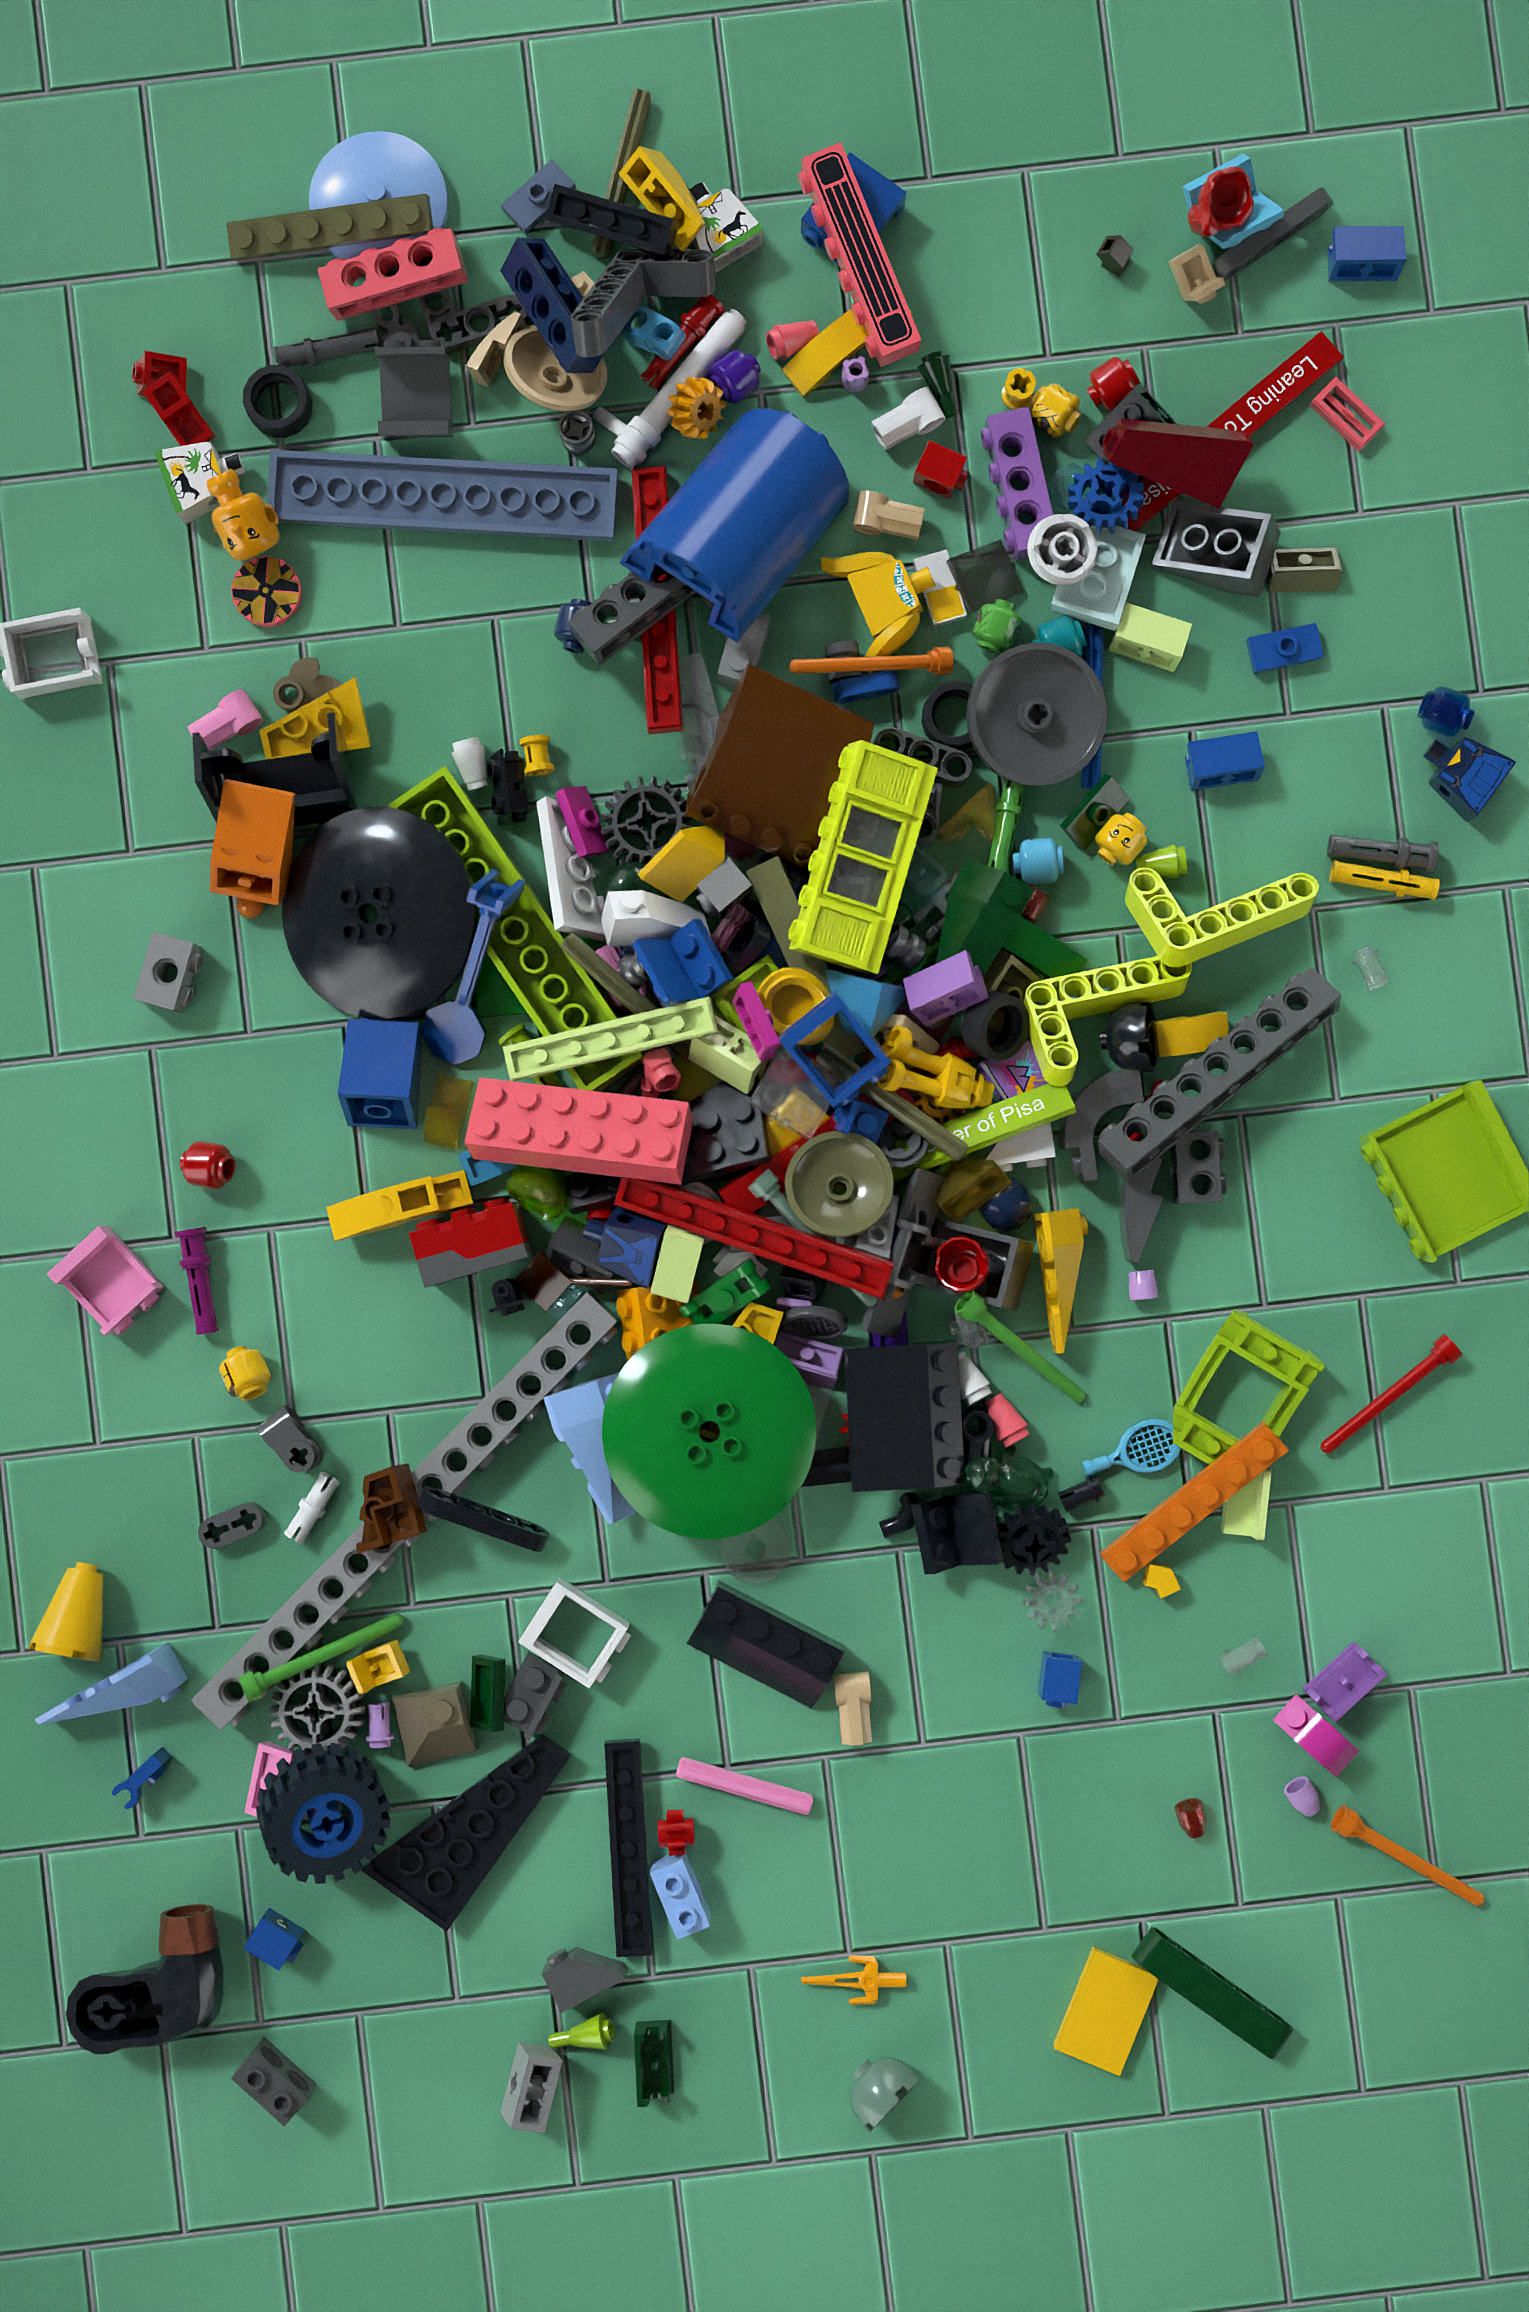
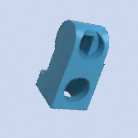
M641 304L621 330L622 335L632 348L640 352L642 349L650 353L653 352L666 361L671 360L686 339L685 333L677 324ZM639 316L643 322L642 325L637 329L631 328L632 321Z

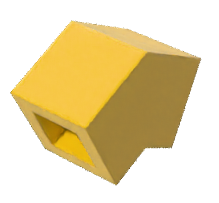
M1152 1562L1146 1565L1142 1583L1147 1587L1154 1588L1160 1598L1181 1590L1169 1566Z

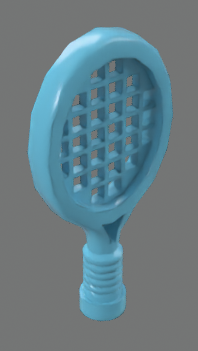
M1152 1418L1139 1421L1130 1426L1121 1436L1118 1446L1112 1454L1090 1461H1083L1082 1467L1086 1476L1089 1477L1117 1464L1126 1466L1135 1472L1152 1473L1170 1466L1178 1458L1182 1448L1175 1444L1169 1445L1168 1440L1173 1439V1424L1166 1420ZM1153 1425V1429L1149 1430L1148 1426ZM1146 1426L1147 1431L1142 1432L1141 1428ZM1161 1428L1163 1433L1158 1434L1157 1429ZM1140 1430V1434L1136 1435L1135 1431ZM1155 1431L1156 1435L1151 1436L1150 1432ZM1170 1432L1171 1437L1167 1438L1166 1434ZM1148 1433L1149 1438L1145 1439L1144 1434ZM1164 1435L1165 1439L1161 1441L1159 1436ZM1142 1436L1143 1440L1138 1441L1137 1437ZM1157 1437L1158 1442L1154 1443L1153 1438ZM1135 1438L1136 1443L1132 1444L1130 1439ZM1151 1440L1152 1444L1147 1445L1146 1441ZM1166 1441L1167 1446L1163 1447L1162 1443ZM1144 1442L1145 1447L1141 1448L1139 1443ZM1160 1444L1161 1448L1156 1450L1155 1445ZM1138 1445L1139 1449L1134 1450L1133 1446ZM1153 1446L1154 1451L1150 1452L1149 1447ZM1131 1447L1132 1451L1128 1453L1126 1448ZM1168 1448L1170 1453L1165 1454L1164 1449ZM1147 1449L1148 1453L1143 1455L1142 1450ZM1162 1450L1163 1455L1159 1456L1157 1452ZM1140 1451L1141 1456L1137 1457L1135 1452ZM1155 1453L1157 1457L1152 1459L1151 1454ZM1134 1454L1135 1458L1130 1459L1129 1455ZM1149 1455L1150 1460L1146 1461L1144 1457ZM1142 1458L1144 1462L1139 1464L1138 1459ZM1158 1459L1159 1464L1154 1465L1153 1461ZM1151 1462L1152 1466H1147V1463Z

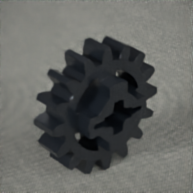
M1029 1502L1026 1510H1022L1019 1505H1016V1513L1014 1515L1006 1512L1003 1514L1005 1524L996 1523L1004 1560L1003 1563L1006 1569L1014 1566L1016 1573L1019 1575L1024 1569H1028L1032 1576L1035 1575L1036 1568L1039 1567L1044 1572H1048L1047 1564L1050 1562L1059 1565L1058 1554H1068L1069 1551L1066 1544L1071 1542L1068 1532L1069 1527L1065 1518H1061L1058 1509L1055 1508L1050 1511L1047 1503H1043L1039 1509H1035L1033 1502Z

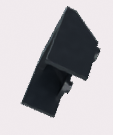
M327 713L328 732L322 733L312 740V753L244 762L242 756L230 748H219L209 752L200 732L192 733L195 783L216 823L223 783L226 779L295 793L294 827L328 822L345 812L358 809L347 743L335 713Z

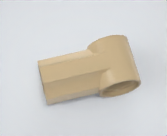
M860 491L852 529L871 536L886 533L918 540L925 508L890 501L889 497L879 492Z
M869 1671L833 1674L836 1706H839L842 1745L857 1746L872 1742L869 1704L871 1703Z

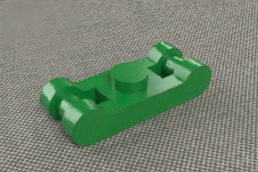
M748 1258L690 1298L688 1304H682L678 1310L684 1318L688 1316L694 1325L719 1324L752 1300L763 1295L771 1288V1285L766 1278L761 1279L755 1271L757 1266L751 1258ZM744 1278L750 1287L744 1291L738 1283L739 1279ZM705 1303L713 1312L707 1317L699 1309Z

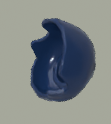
M1002 1175L988 1179L981 1186L976 1202L977 1209L985 1222L994 1229L1006 1232L1020 1228L1030 1218L1033 1204L1028 1190L1020 1181Z

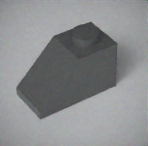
M578 1947L568 1952L563 1948L554 1952L546 1959L547 1962L544 1965L542 1976L562 2013L624 1981L627 1968L624 1962Z

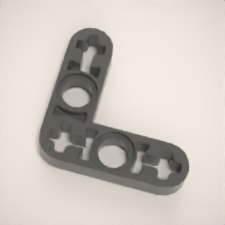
M433 257L423 258L419 266L430 264ZM448 288L418 297L432 340L440 341V346H445L449 353L480 344L496 327L492 312L497 311L498 318L502 322L509 316L508 308L514 307L516 311H519L517 313L522 315L526 324H528L529 320L526 310L516 295H506L458 312L454 308ZM433 295L443 296L446 299L445 306L438 311L429 309L427 302ZM477 316L486 317L490 321L489 327L483 332H475L471 329V322ZM464 322L468 336H463L459 323ZM447 328L453 333L452 340L446 342L444 337H442V330Z

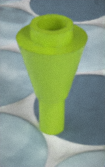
M602 2012L570 2028L568 2031L549 2034V2046L551 2049L572 2045L573 2047L608 2050L611 2041L615 2039V2028L613 2021L607 2019L606 2015Z

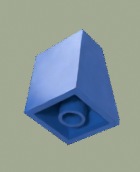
M370 1018L348 1019L337 1093L347 1126L417 1130L422 1056V1036L419 1023L406 1019H397L395 1021H378Z

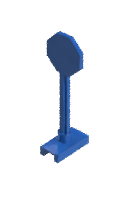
M495 869L488 872L470 888L466 900L480 907L481 917L456 1000L450 999L429 1008L421 1029V1033L433 1056L455 1065L476 1057L481 1053L487 1031L475 1008L471 1006V1000L495 921L500 918L504 910L522 895L525 881L520 879L512 886L497 881L499 871Z

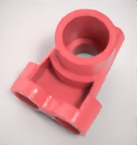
M661 1048L651 1050L645 1054L642 1059L644 1077L640 1081L642 1096L658 1098L661 1092L677 1089L681 1084V1075L679 1069L672 1063L669 1051Z

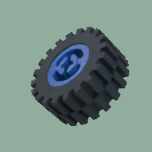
M321 1743L311 1744L312 1753L306 1755L303 1754L302 1748H299L292 1752L295 1760L290 1763L283 1757L276 1763L278 1774L275 1775L268 1772L264 1778L266 1789L260 1788L257 1796L259 1806H256L257 1818L265 1849L268 1851L270 1860L274 1865L279 1863L281 1872L288 1877L294 1870L297 1881L304 1883L307 1882L309 1875H313L316 1884H326V1875L331 1874L334 1875L335 1882L345 1879L343 1871L350 1867L354 1874L363 1869L361 1859L365 1857L371 1862L375 1858L377 1852L374 1844L383 1846L387 1838L383 1828H390L389 1803L375 1769L373 1770L371 1762L365 1756L360 1759L358 1751L351 1747L344 1754L341 1745L336 1743L330 1744L329 1751H324ZM336 1801H340L349 1807L344 1821ZM305 1813H307L313 1833H309L300 1827Z

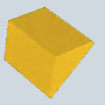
M709 825L680 830L638 873L641 880L682 903L697 888V884L725 860V832Z

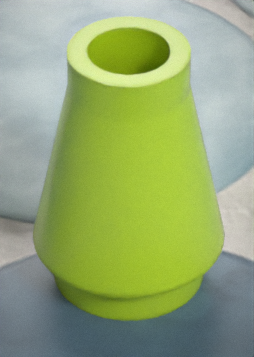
M1175 844L1136 857L1137 869L1143 867L1150 868L1156 871L1160 877L1179 878L1181 874H1188L1185 846L1176 847Z

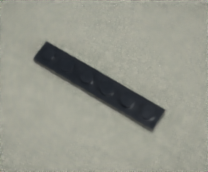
M640 1738L605 1740L616 1957L652 1955Z

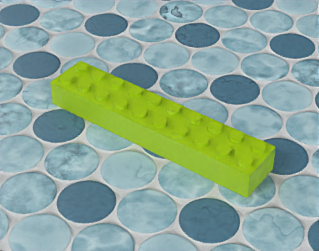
M443 766L387 805L388 808L401 809L416 814L440 829L452 841L463 857L472 877L473 885L492 869L499 871L497 881L508 886H512L519 879L525 881L522 895L501 913L500 918L496 919L486 952L543 1037L619 1019L590 974L561 949V944L565 939L560 931L554 929L553 920L454 774L446 766ZM477 906V927L481 917L479 906ZM642 1051L569 1068L566 1071L579 1089L600 1092L640 1065L645 1055Z

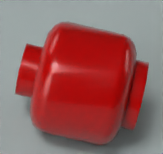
M1113 357L1091 371L1089 379L1092 385L1086 390L1096 407L1103 404L1108 411H1112L1141 382L1128 359L1122 361L1118 357Z
M205 1141L194 1142L188 1147L187 1151L183 1152L180 1158V1169L183 1171V1176L187 1183L193 1186L219 1189L229 1182L235 1173V1159L229 1149L222 1144Z

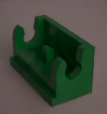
M671 2020L636 2021L634 2048L637 2107H647L650 2104V2100L654 2098H660L663 2105L670 2102L671 2094L675 2092Z

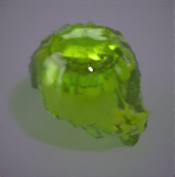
M518 1165L509 1173L506 1182L507 1192L526 1211L539 1213L546 1222L559 1218V1215L564 1213L568 1201L561 1186L560 1177L554 1169Z

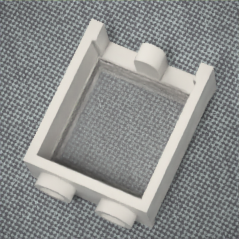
M81 608L0 623V656L4 657L6 670L2 671L3 681L6 689L21 700H25L27 697L87 685L103 684L91 618Z

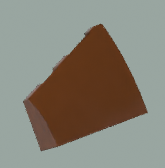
M408 1463L391 1466L364 1476L362 1490L364 1504L360 1508L359 1520L364 1521L362 1542L356 1544L358 1554L428 1532L422 1509L417 1505L419 1498Z

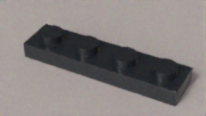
M554 184L546 215V220L669 258L679 221L673 218L558 184Z

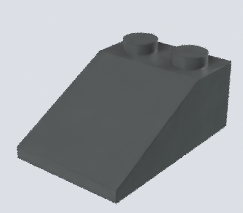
M1173 501L1152 566L1153 568L1227 593L1260 597L1281 532L1273 515L1269 513L1224 507L1218 509L1209 505Z
M935 1218L930 1233L932 1236L946 1241L953 1237L965 1236L978 1242L986 1252L989 1260L988 1275L984 1283L974 1290L984 1299V1303L1018 1311L1035 1243ZM929 1249L922 1270L938 1278L935 1272L937 1250ZM940 1279L936 1289L922 1286L959 1297L964 1294L946 1288Z

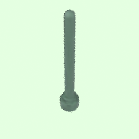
M769 1168L748 1186V1189L757 1199L761 1197L764 1201L769 1200L794 1228L822 1237L803 1225L794 1215L787 1198L779 1191L778 1178ZM850 1288L866 1306L875 1305L877 1297Z

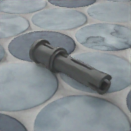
M1331 834L1327 846V856L1329 857L1337 856L1392 863L1396 869H1404V867L1425 869L1427 873L1434 872L1439 853L1438 842L1431 841L1429 845L1411 843L1407 838L1398 839L1396 842ZM1350 847L1374 849L1377 852L1351 849ZM1411 854L1422 855L1423 857L1412 856Z

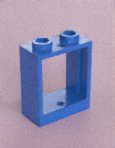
M836 990L779 1034L781 1044L833 1108L840 1102L843 1106L847 1105L860 1094L858 1090L860 1086L868 1080L872 1084L877 1082L889 1071L886 1066L891 1063L890 1057ZM839 1011L874 1054L875 1058L834 1089L798 1043Z

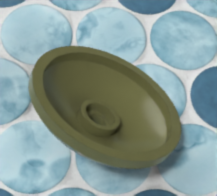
M840 1131L827 1132L808 1140L792 1157L785 1178L786 1196L794 1215L810 1230L828 1237H851L870 1229L883 1217L893 1195V1174L884 1153L869 1139L852 1132H848V1134ZM838 1185H842L847 1191L843 1195H836L833 1189Z

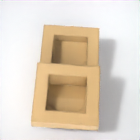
M514 312L500 322L483 339L470 357L466 367L477 384L489 388L504 360L508 341L516 332L528 327L520 313Z

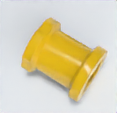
M1017 368L1008 374L1001 397L1004 405L1010 410L1029 406L1034 388L1036 387V379L1032 372L1023 368Z
M531 735L519 740L520 747L524 748L526 760L525 776H542L554 772V764H550L547 745L550 743L549 735Z

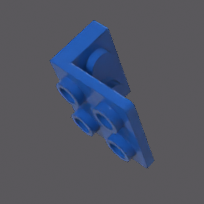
M701 919L691 920L669 938L637 939L632 943L637 953L639 964L647 971L653 983L655 994L664 1004H681L711 997L734 980Z

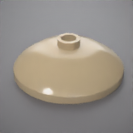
M535 325L519 330L507 343L504 353V367L507 376L515 388L532 402L552 410L575 411L594 404L603 394L607 383V368L603 358L594 373H566Z

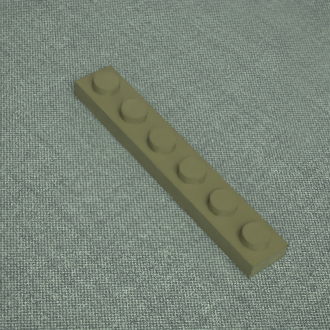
M425 193L226 222L231 259L241 261L424 235L433 229L430 196Z

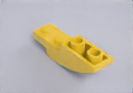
M461 1170L433 1178L427 1176L386 1187L328 1206L326 1210L334 1241L337 1242L401 1226L405 1222L473 1205L465 1171Z

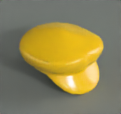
M795 967L781 968L772 972L757 990L763 1007L767 1008L772 1015L773 1028L778 1039L779 1034L831 994L829 989L816 976L806 970ZM834 1015L798 1044L814 1045L824 1040L832 1030Z

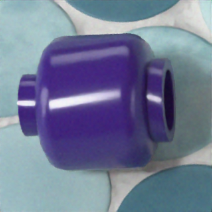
M733 350L712 364L710 369L711 377L708 379L714 383V386L719 387L723 391L721 400L736 404L759 388L760 378L758 373L761 372V368L753 355H746L742 351Z

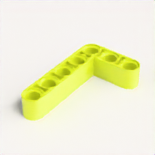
M1143 867L1136 869L1131 874L1124 901L1159 959L1165 965L1177 968L1306 916L1314 903L1319 885L1313 876L1307 873H1296L1186 917L1160 875L1150 868Z
M1158 956L1032 983L1026 990L1023 1003L1029 1015L1028 1034L1045 1081L1050 1085L1064 1086L1073 1079L1078 1061V1051L1067 1020L1114 1011L1123 1005L1134 1002L1150 1001L1152 1003L1178 997L1185 992L1192 971V963L1174 968L1165 965ZM1136 981H1142V982H1144L1145 984H1140V983H1137ZM1102 988H1109L1112 991H1105ZM1068 995H1075L1078 998H1071ZM1034 1002H1041L1045 1005L1039 1006L1036 1005ZM1044 1032H1052L1055 1036L1046 1035ZM1053 1062H1062L1067 1066H1058Z

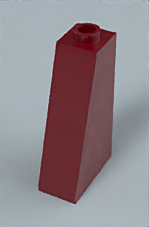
M1119 418L1115 427H1111L1107 431L1102 446L1104 449L1102 452L1112 464L1220 509L1254 443L1246 433L1238 430Z

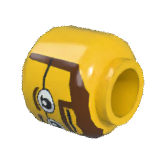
M246 1346L233 1348L226 1353L227 1358L221 1363L219 1372L230 1396L240 1398L241 1401H248L264 1394L267 1391L266 1386L271 1381V1374L262 1353L256 1349H247Z

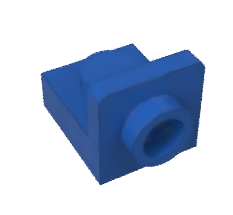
M854 1099L845 1106L840 1102L833 1117V1121L836 1122L834 1129L848 1134V1132L859 1134L876 1144L889 1113L857 1099Z

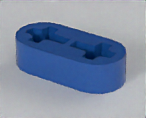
M894 670L847 678L832 684L834 699L838 704L880 697L895 693L900 689L897 672Z

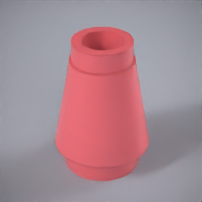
M814 320L773 325L772 330L766 332L768 350L774 359L781 358L786 360L819 334V329Z
M1003 1393L984 1403L993 1421L998 1442L1002 1441L1005 1448L1030 1435L1026 1428L1029 1424L1008 1399L1005 1398Z

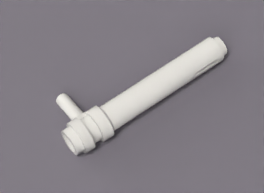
M731 309L719 317L640 416H634L628 425L604 408L598 407L593 418L618 436L614 441L615 446L611 452L622 465L629 469H633L636 464L641 465L647 457V450L654 449L661 440L660 434L673 419L666 411L673 406V402H671L668 396L677 394L675 384H685L687 377L707 378L712 364L724 357L745 331L744 326L747 322L738 311Z

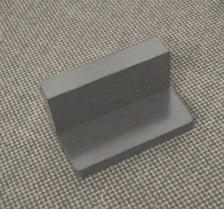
M565 1216L551 1238L544 1255L569 1278L611 1279L614 1272L601 1266L597 1261L600 1243L583 1238L586 1225L569 1216ZM584 1285L601 1295L604 1294L608 1287L603 1285Z

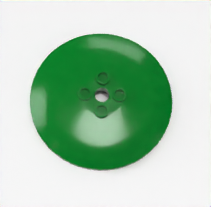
M696 1324L684 1326L664 1333L648 1342L627 1361L612 1384L603 1412L602 1444L604 1456L612 1479L620 1493L640 1515L651 1523L671 1533L689 1538L721 1539L733 1537L758 1528L771 1520L791 1502L799 1491L808 1474L815 1451L816 1418L814 1406L807 1386L796 1367L777 1347L766 1339L745 1329L730 1325ZM706 1421H713L720 1428V1435L713 1442H706L699 1436V1428Z

